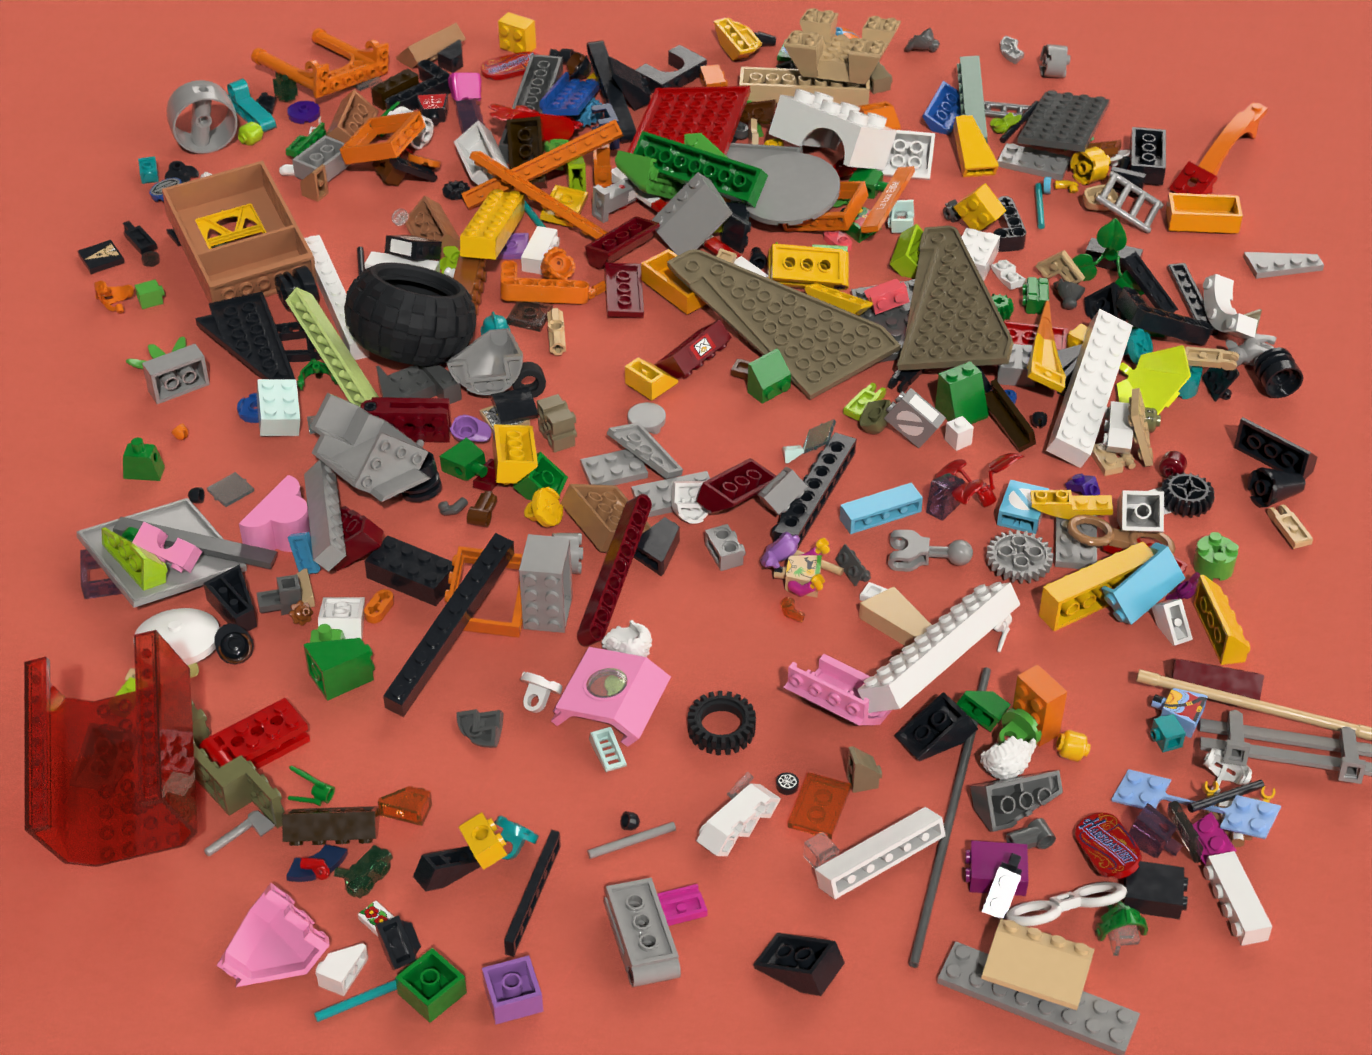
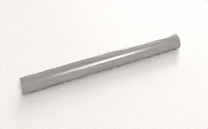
M670 822L587 850L589 858L592 859L675 831L676 826L674 822Z

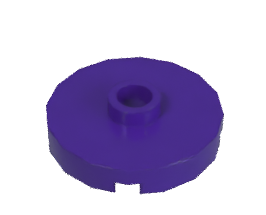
M299 101L288 107L287 114L294 123L304 124V121L311 123L319 118L320 107L312 101Z

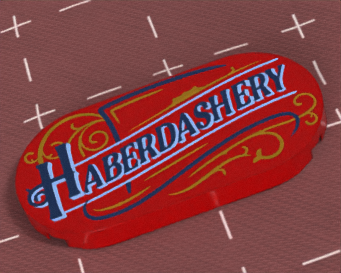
M526 51L486 60L481 65V74L487 79L490 77L496 81L522 76L525 73L531 54H539Z
M1095 813L1085 817L1077 825L1075 836L1078 844L1101 876L1106 878L1113 876L1114 879H1121L1133 874L1138 869L1139 862L1142 861L1140 849L1116 816L1110 813Z

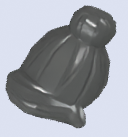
M928 28L921 35H914L908 41L904 50L910 52L912 48L920 50L929 49V51L935 52L940 43L934 39L932 29Z
M1062 278L1053 283V287L1063 299V308L1069 310L1076 308L1077 300L1082 297L1085 288L1073 282H1064Z

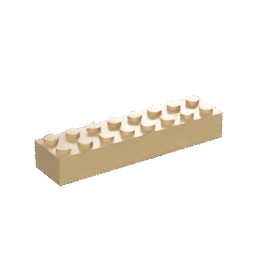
M741 67L739 86H750L751 93L748 100L752 102L776 99V103H778L780 95L794 96L796 89H801L813 94L816 91L834 97L833 102L839 104L846 102L855 106L869 104L870 78L866 84L804 77L798 69Z

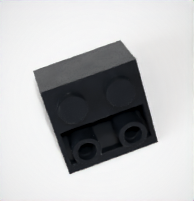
M726 202L732 214L723 223L720 238L729 247L739 253H743L744 246L748 245L747 232L751 231V222H748L750 213L746 209V204Z

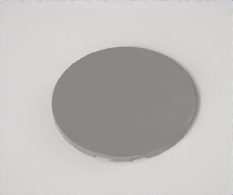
M781 153L768 156L751 165L762 169L768 175L756 207L746 205V209L749 211L751 218L770 225L788 223L789 226L802 224L803 221L808 219L814 220L825 214L836 203L840 191L838 173L828 162L810 154Z

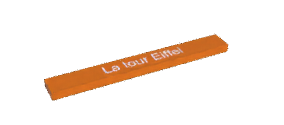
M914 166L897 168L861 226L862 233L878 232L915 173Z

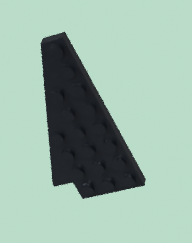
M263 292L208 303L211 315L195 318L199 328L262 379L295 380Z

